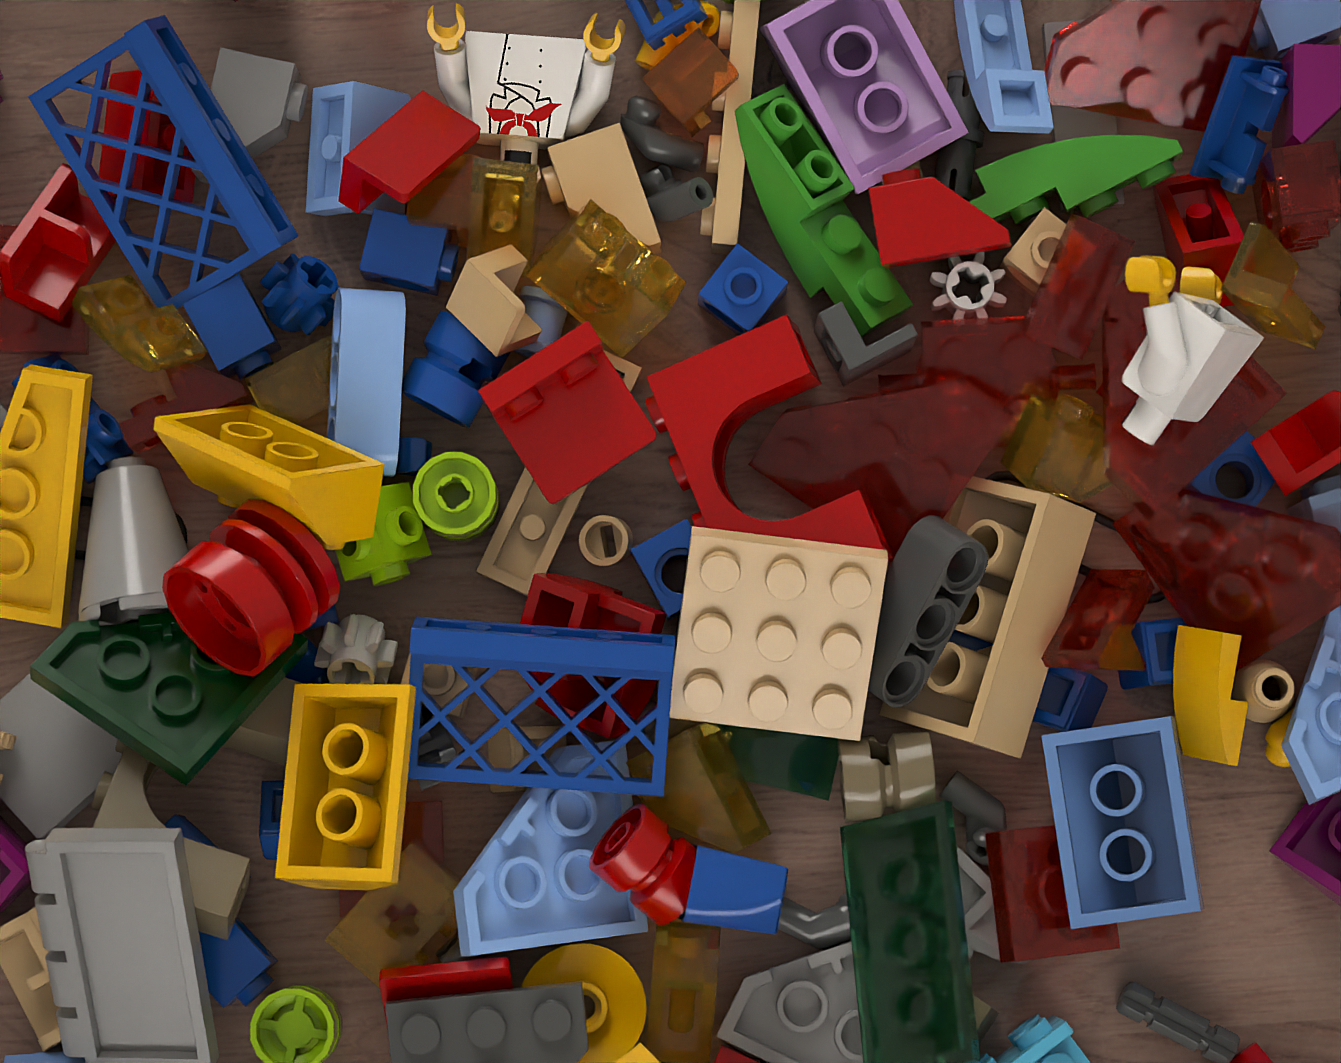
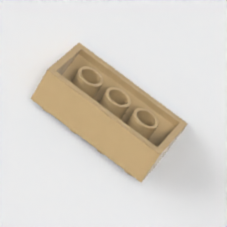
M954 472L941 518L986 547L988 553V565L984 576L955 630L990 642L993 645L974 651L948 642L918 696L902 707H891L883 701L879 715L1021 759L1096 513L1049 493Z

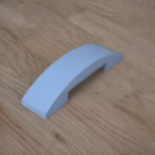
M954 0L957 34L966 77L976 107L989 131L1049 134L1054 126L1045 72L1042 70H1032L1021 0Z

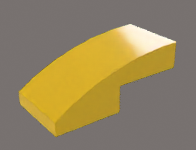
M1178 625L1173 665V699L1178 737L1183 755L1238 766L1249 703L1231 699L1241 635Z

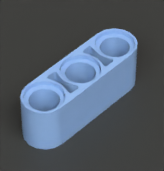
M338 288L333 311L327 438L384 463L383 477H393L397 468L406 316L405 296L403 292Z

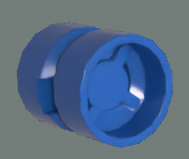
M440 310L423 341L428 354L426 357L413 359L402 379V394L439 416L469 429L483 404L478 390L481 389L483 382H492L497 378L510 352L496 357L454 315Z

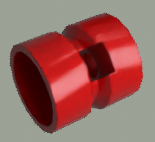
M642 803L626 810L607 829L593 850L589 861V868L617 892H625L631 889L630 902L658 926H662L674 921L686 911L697 848L684 837L671 840V836L668 834L669 825Z

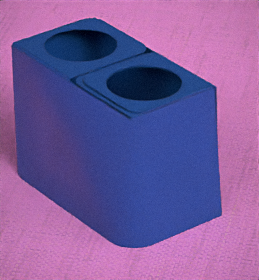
M692 844L697 848L686 911L678 918L682 922L777 934L788 868Z

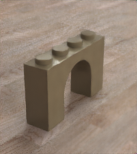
M284 677L226 741L223 747L286 766L294 684L304 683ZM117 739L115 751L122 753L115 773L105 771L97 786L93 800V809L99 810L93 828H166L153 814L146 800L148 785L159 767ZM183 837L198 931L228 940L250 882V858Z

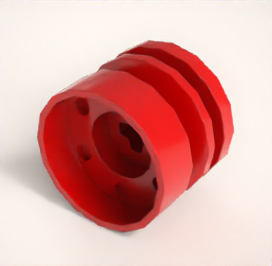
M248 499L232 512L228 519L210 532L209 541H201L163 574L162 590L168 608L179 626L200 650L219 665L237 674L255 676L292 644L294 633H301L316 622L318 616L326 612L338 601L340 584L336 569L323 546L302 523L284 509L265 500Z

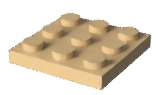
M692 526L674 654L670 718L860 741L888 564L887 550Z

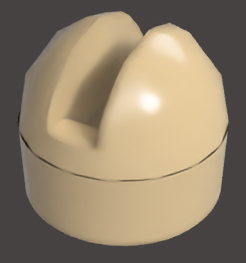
M599 515L587 521L581 529L579 546L583 556L592 564L605 567L616 566L629 556L630 549L633 547V535L629 526L620 518ZM612 525L617 552L613 557H610L604 526Z

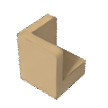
M511 244L467 259L446 305V308L496 357L536 342L542 331L525 313V304L513 293L528 260Z

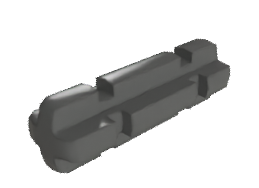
M1129 982L1125 986L1117 1002L1116 1009L1119 1013L1139 1023L1142 1020L1146 1021V1027L1194 1052L1197 1048L1202 1050L1201 1055L1215 1063H1230L1234 1058L1240 1043V1038L1237 1034L1217 1024L1214 1028L1209 1026L1210 1020L1166 997L1155 998L1154 991L1137 982Z

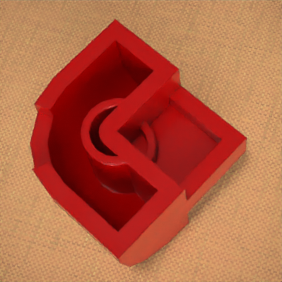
M536 573L533 575L520 624L661 634L667 613L623 597V591L600 583L560 574ZM531 671L540 682L552 674L549 672ZM565 674L547 689L571 717L599 694L583 675ZM597 676L605 687L618 678ZM631 678L612 695L636 721L650 700L657 680ZM526 681V683H527V685L530 687V689L533 690V688H532V687L528 684V682ZM539 696L534 704L559 719ZM606 701L578 723L581 728L609 739L621 735L629 728Z

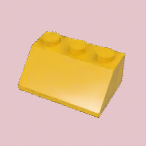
M251 404L155 417L154 431L193 484L217 494V501L219 503L238 508L248 499L265 500L284 509L302 523L325 550H339L344 548L345 542L373 538L384 463Z
M294 684L275 879L312 889L374 890L398 884L416 686L411 684Z

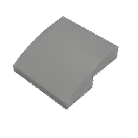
M30 673L0 699V730L17 736L13 750L6 748L0 750V773L3 774L0 783V798L38 840H46L53 828H63L94 800L95 792L105 771L115 773L122 753L115 751L117 738L32 681Z

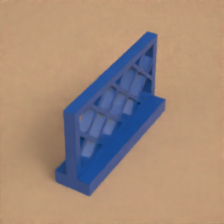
M165 15L139 23L125 32V36L31 94L28 98L162 317H165L182 307L183 303L217 286L271 252L289 243L299 235ZM129 51L142 72L137 96L106 88L111 62ZM97 71L95 84L81 81ZM69 88L92 94L86 128L66 123L52 99ZM151 89L159 102L149 99ZM104 98L135 106L128 140L98 132ZM147 110L168 115L176 128L172 151L140 143ZM74 136L83 138L82 148ZM95 142L126 150L120 183L99 178L92 167L91 162ZM185 145L193 157L183 155ZM138 154L169 162L162 195L131 187ZM181 165L202 171L210 184L205 207L174 199ZM108 192L117 194L116 204ZM129 197L160 206L154 238L133 233L125 221ZM218 201L221 202L227 213L217 210ZM172 209L203 218L196 250L165 242ZM214 221L235 226L249 251L234 260L207 254ZM142 247L151 249L150 258L147 257ZM163 253L194 261L189 287L173 297L158 274ZM205 264L219 268L202 279Z
M416 617L411 627L409 652L411 654L409 684L416 686L408 778L664 797L675 635ZM425 664L451 665L468 685L441 708L423 687ZM467 667L487 669L476 678ZM500 669L517 670L533 688L530 693L507 712L482 685ZM531 671L549 672L552 674L540 682ZM565 674L583 675L599 693L572 717L547 690ZM597 676L618 678L605 687ZM631 678L659 680L657 705L637 722L612 695ZM475 692L497 716L498 720L475 740L471 741L448 716V713ZM540 696L564 724L536 746L513 718ZM606 701L629 728L601 751L578 723ZM423 702L433 715L421 725ZM656 718L654 742L643 728ZM439 721L464 748L447 764L418 762L420 737ZM504 726L529 753L511 769L495 768L478 749ZM569 731L575 735L594 757L577 773L559 772L543 754ZM636 735L653 755L652 779L624 777L608 758ZM471 756L479 766L460 764ZM535 760L544 769V771L524 770ZM601 765L610 776L593 775L590 773Z

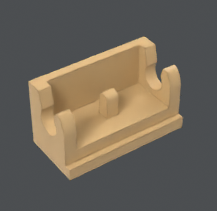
M35 907L0 926V965L38 1037V1042L43 1052L61 1043L56 1011L60 1007L56 1006L53 1001L45 958L46 954L50 951L43 947Z

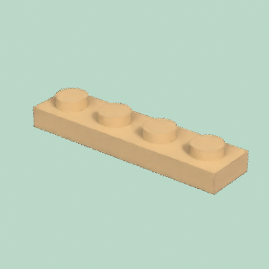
M735 0L734 11L721 10L718 48L730 49L728 73L715 72L712 110L724 111L722 136L709 135L706 165L707 173H718L716 198H713L712 204L709 207L702 209L700 235L712 236L711 253L728 255L738 243L745 157L740 143L734 111L741 104L750 101L752 97L760 0Z
M603 350L632 394L642 373V367ZM525 467L476 572L528 596L533 575L536 573H548L590 483L557 504L552 505L548 503Z

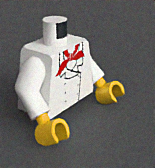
M456 3V18L458 21L454 26L446 28L439 26L435 22L434 5L431 6L428 10L427 30L431 38L437 42L434 46L438 84L448 106L480 126L478 144L500 146L499 179L519 183L535 182L538 149H547V147L567 141L568 137L583 134L608 101L616 61L613 53L618 49L626 32L625 23L619 19L614 33L615 37L611 39L601 38L596 33L595 23L598 13H595L591 16L584 30L583 39L466 31L464 42L460 39L465 32L464 8Z
M1143 255L1141 257L1129 258L1125 271V280L1129 291L1149 293L1150 307L1143 308L1147 336L1122 375L1121 381L1124 385L1137 393L1139 397L1121 422V425L1143 442L1154 445L1171 419L1192 422L1201 420L1264 337L1219 305L1223 295V284L1211 269L1201 267L1183 268L1180 279V293L1174 292L1168 298V293L1171 292L1175 282V266L1165 257Z

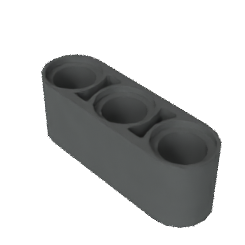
M930 515L924 517L912 526L886 572L868 691L891 707L907 705L921 692L984 576L988 565L986 547L939 516Z

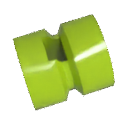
M444 452L430 458L418 471L413 483V503L421 520L437 536L451 542H468L482 536L494 524L500 510V492L491 472L478 458L464 452Z
M292 985L268 995L256 1007L250 1022V1041L256 1055L264 1063H322L336 1050L342 1036V1016L336 1002L325 991L311 985Z

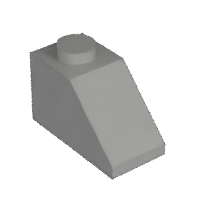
M220 47L210 90L253 159L288 137L291 120L297 122L302 120L307 102L308 85L300 83L301 75L295 63ZM192 168V172L200 182L208 183L202 171Z

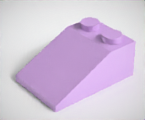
M808 0L759 27L790 87L827 148L855 187V194H859L881 182V175L900 171L969 133L898 0Z

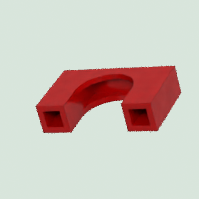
M787 314L647 376L653 392V396L645 399L648 412L660 434L666 431L669 432L677 452L668 457L673 474L683 491L692 489L700 511L692 514L695 527L887 550L888 560L894 558L871 501L860 490L797 517L779 521L761 520L744 514L737 507L729 493L725 477V460L729 445L739 428L756 413L822 384L801 332Z

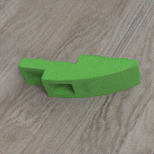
M785 84L741 104L734 112L740 143L752 183L772 232L809 297L811 298L825 290L834 304L842 301L861 337L900 317L913 306V303L890 269H885L881 265L879 253L843 202V199L855 187Z
M1101 135L1044 144L1006 156L975 170L985 194L969 203L996 222L1012 216L1017 225L1039 215L1044 207L1048 210L1050 206L1046 198L1057 194L1067 216L1080 210L1085 219L1119 202L1115 192L1138 181L1141 189L1144 190L1174 175L1176 170L1172 163L1182 159L1183 150L1178 140L1146 135Z

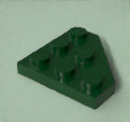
M171 612L138 615V622L100 626L99 619L71 622L30 665V679L187 786L307 653L308 639L300 633H294L293 642L263 671L255 676L237 674L219 665L206 655L181 629Z

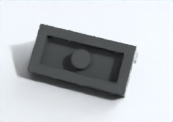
M842 301L820 312L814 329V333L843 387L910 352L918 336L911 323L866 347Z

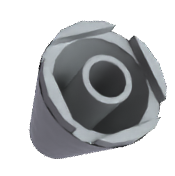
M140 457L114 459L107 463L108 470L102 471L96 476L78 609L79 621L99 619L100 626L138 622V615L171 612L162 590L163 574L189 551L160 470L147 466L146 460Z

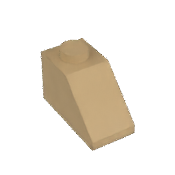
M620 123L547 147L551 165L542 168L541 173L553 205L564 201L571 219L648 256L662 252L661 239Z

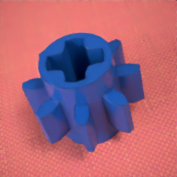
M290 254L283 264L276 261L261 279L260 283L270 291L261 301L264 305L265 313L280 329L287 332L303 330L306 335H311L318 325L325 327L333 318L335 300L331 296L337 291L339 285L332 269L320 259L312 256H303L299 259L295 254Z

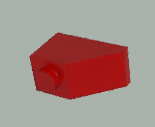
M906 169L881 175L883 185L869 188L880 261L885 269L1012 247L1008 229L934 177L921 179L920 169Z
M1191 174L1170 177L1153 185L1167 259L1175 266L1176 277L1174 286L1176 291L1180 293V279L1183 268H1209L1220 278L1223 284L1220 306L1224 308L1248 303L1246 239L1227 196L1220 186L1219 179L1195 177Z

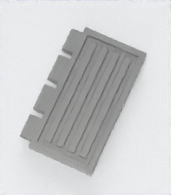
M53 828L46 840H35L25 846V853L32 890L40 894L35 898V906L43 947L50 951L46 954L45 958L53 1001L56 1006L60 1007L56 1011L64 1055L68 1057H85L86 1063H216L219 1058V1050L181 828Z

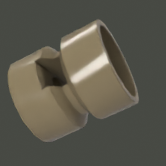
M928 730L892 733L887 744H880L874 735L861 736L860 741L838 738L839 777L845 822L881 819L886 808H893L900 817L936 813L935 771Z

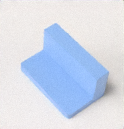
M356 81L313 88L306 213L331 216L354 212L338 202L344 156L411 100L408 94ZM382 193L360 213L372 215L373 209L377 208L404 215L405 203H400L386 193Z

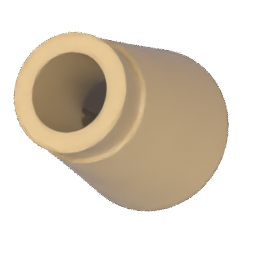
M1267 659L1253 660L1243 665L1235 674L1231 697L1233 700L1248 702L1247 719L1258 723H1269L1278 720L1290 709L1295 695L1294 682L1288 671L1277 662ZM1267 677H1273L1272 684H1278V698L1269 700L1264 696L1262 684Z

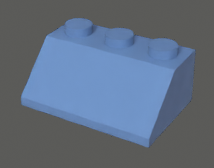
M1169 716L1041 735L1071 929L1202 911L1204 909L1175 717Z

